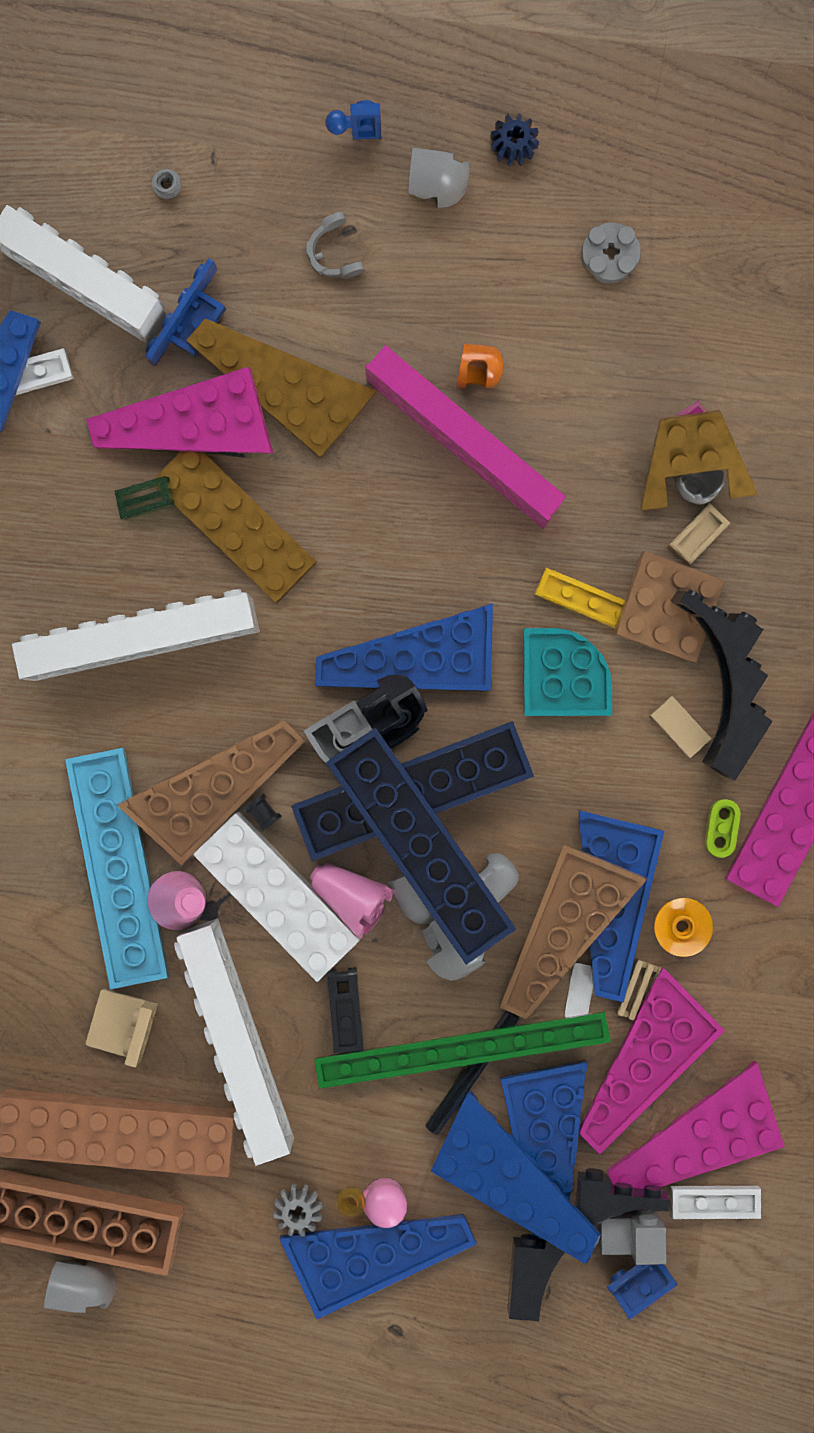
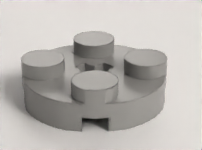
M604 223L592 228L582 247V264L586 271L588 270L594 276V279L607 284L621 282L632 273L640 259V244L634 230L619 223ZM608 247H614L618 254L614 256V260H609L608 255L603 254V250H607Z

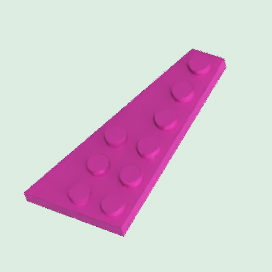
M249 367L86 419L93 447L97 449L274 454L252 370Z
M662 966L580 1125L579 1134L599 1155L725 1032Z

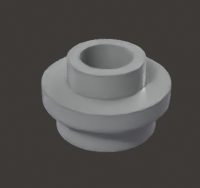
M162 169L153 176L152 188L158 197L171 199L180 192L181 180L175 171ZM166 181L172 183L168 189L162 188L163 183Z

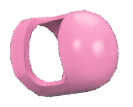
M380 1178L367 1186L361 1195L364 1212L374 1225L381 1228H391L398 1225L404 1219L407 1212V1199L402 1186L397 1181L390 1178Z

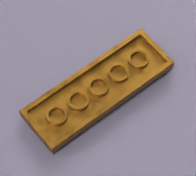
M180 451L151 481L276 604L317 563L204 452Z

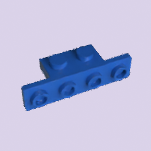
M208 258L205 264L201 263L197 267L193 276L195 280L189 289L185 288L181 292L177 301L178 306L173 313H168L163 320V329L157 338L153 337L148 343L146 358L154 366L157 365L170 343L196 357L198 352L186 340L205 318L218 323L226 311L224 305L204 293V290L217 272L216 264L210 258Z

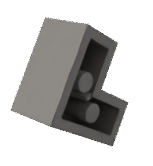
M638 1209L619 1214L598 1224V1232L601 1234L598 1246L602 1255L632 1254L636 1265L666 1264V1227L657 1211Z

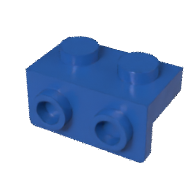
M665 1264L636 1265L628 1272L625 1269L618 1271L610 1278L612 1283L607 1288L610 1293H613L631 1320L677 1287L678 1283Z

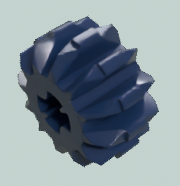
M520 113L517 114L516 120H513L509 114L505 116V123L498 120L495 123L496 130L491 131L490 139L493 141L491 151L498 152V162L507 158V165L509 167L512 166L513 160H517L520 166L524 164V157L531 160L534 157L533 150L538 149L539 141L536 139L539 133L538 128H531V118L524 122L521 121L522 115ZM512 137L518 138L517 143L511 142Z

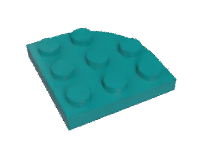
M559 628L523 629L524 716H612L611 673L602 653L587 638L576 632Z

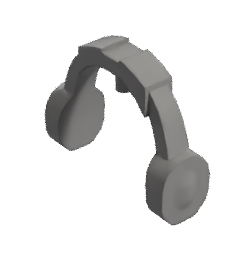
M343 212L334 213L322 220L323 225L315 230L310 240L307 241L306 252L311 260L312 267L318 274L329 277L342 276L343 279H350L365 271L362 262H355L340 269H328L317 262L318 259L323 258L322 252L315 254V246L318 239L324 233L346 223Z

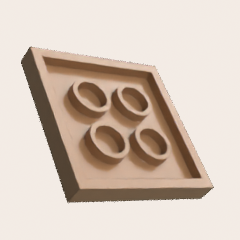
M642 551L613 634L685 661L696 663L706 634L696 619L672 603L671 599L676 591H688L690 589L700 594L704 598L702 602L711 608L712 605L716 606L724 580L653 553Z

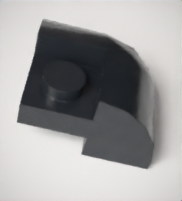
M398 674L388 675L376 680L380 688L356 703L371 728L378 730L390 749L420 730L418 725L424 717V713L428 711L426 703L414 683L408 677Z

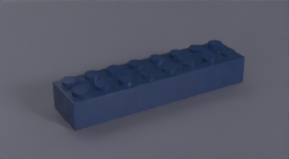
M513 721L401 763L436 814L534 777ZM342 786L291 805L312 861L377 837Z
M376 728L325 762L466 965L517 930Z

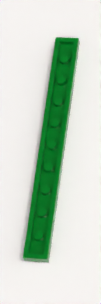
M603 1011L317 1057L314 1061L320 1089L604 1044L611 1041L606 1013Z

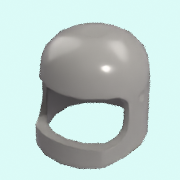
M491 853L484 858L488 866L478 875L499 903L515 888L519 881V874L515 865L507 857L499 853Z

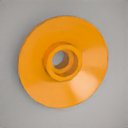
M676 898L664 904L658 911L654 921V932L658 943L667 952L680 957H688L701 952L708 945L713 934V921L708 910L698 901L690 898ZM679 921L686 922L685 930H677V923Z

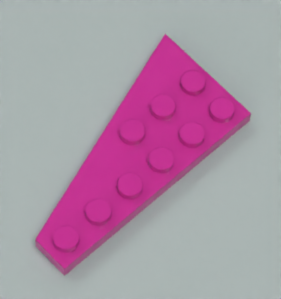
M753 1061L747 1066L746 1070L736 1077L730 1078L725 1082L724 1086L712 1095L709 1094L673 1120V1123L663 1131H658L651 1137L652 1139L640 1148L632 1150L609 1167L607 1172L612 1186L615 1183H627L632 1185V1188L644 1189L646 1185L662 1187L783 1148V1140L758 1063Z

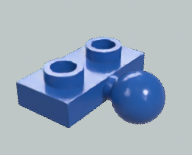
M361 100L357 104H350L351 116H347L341 110H333L326 117V128L334 135H340L347 128H352L353 140L382 139L380 103Z

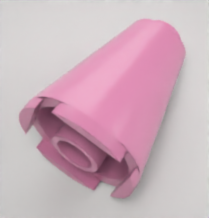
M326 863L323 866L318 865L310 876L312 889L354 935L360 939L363 938V933L367 935L377 924L385 912V909H383L384 900L390 902L394 893V889L385 884L330 863Z
M173 871L164 874L152 884L147 896V905L153 919L160 926L171 930H182L194 925L201 918L206 906V893L196 877L186 872Z

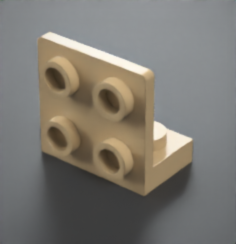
M102 989L95 1008L86 1045L126 1057L124 1065L136 1068L143 1059L158 1004L112 990Z

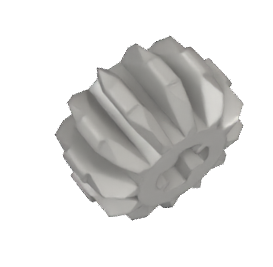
M292 1184L291 1193L283 1189L280 1193L281 1198L275 1199L274 1206L277 1210L274 1211L273 1218L281 1219L278 1224L279 1229H284L286 1226L289 1227V1236L293 1235L295 1229L303 1237L306 1228L313 1232L316 1229L315 1222L322 1220V1214L319 1211L323 1208V1203L316 1201L318 1197L317 1191L307 1194V1184L303 1186L302 1191H298L297 1185ZM297 1206L302 1207L300 1214L294 1213Z

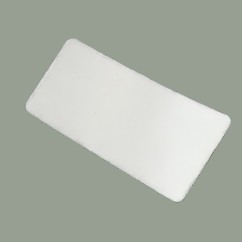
M575 963L573 966L565 1017L584 1015L589 1012L593 989L590 965Z

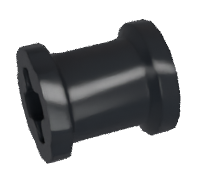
M264 793L244 808V811L246 813L250 812L258 822L261 832L282 817L280 813H276L265 800L267 796Z

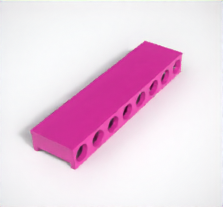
M385 345L370 364L365 366L367 382L544 529L566 496Z

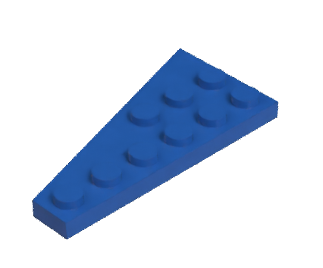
M587 1060L500 1077L512 1136L542 1168L541 1171L549 1180L561 1189L560 1192L569 1202L573 1187V1171L576 1162ZM532 1232V1235L537 1236L539 1239H543Z
M464 1214L401 1221L398 1225L391 1228H381L373 1224L305 1232L303 1237L299 1233L292 1236L288 1234L280 1235V1242L316 1319L324 1317L477 1245Z

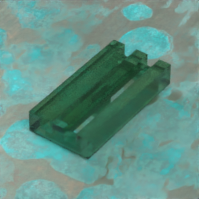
M162 476L115 490L120 519L127 520L175 506L174 500L170 498V495L173 493L172 489L168 488V483H170L169 477ZM160 486L161 489L160 491L126 501L123 499L124 496ZM161 497L163 499L162 501L131 509L128 511H126L125 509L127 507L141 504Z

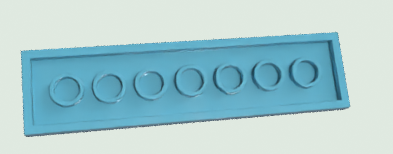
M125 748L65 759L110 989L168 978L169 971L160 925L153 919L147 905V896L152 884L141 829L117 806L119 802L134 795Z

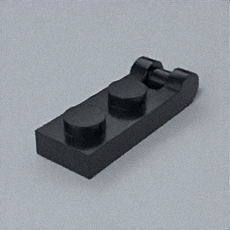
M357 967L348 968V971L342 972L331 969L327 972L334 1053L363 1051ZM349 983V991L338 992V984Z

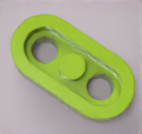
M728 799L717 800L711 805L704 841L705 848L711 855L719 858L731 855L736 847L741 812L734 801ZM722 808H726L728 811V816L725 819H721L719 816V811ZM717 837H722L724 843L721 847L717 848L714 841Z

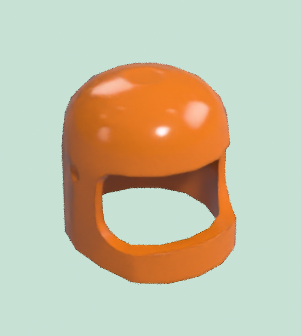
M463 344L457 389L465 390L469 384L482 385L485 388L496 386L503 375L504 360L501 351L490 345Z

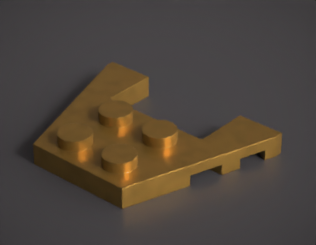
M720 410L660 418L644 494L641 500L642 510L668 507L666 477L727 469L730 499L757 495L756 487Z

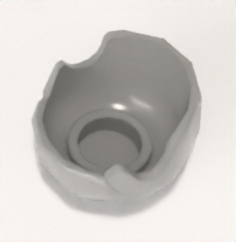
M722 470L679 475L676 477L677 490L683 499L698 505L712 501L725 484Z

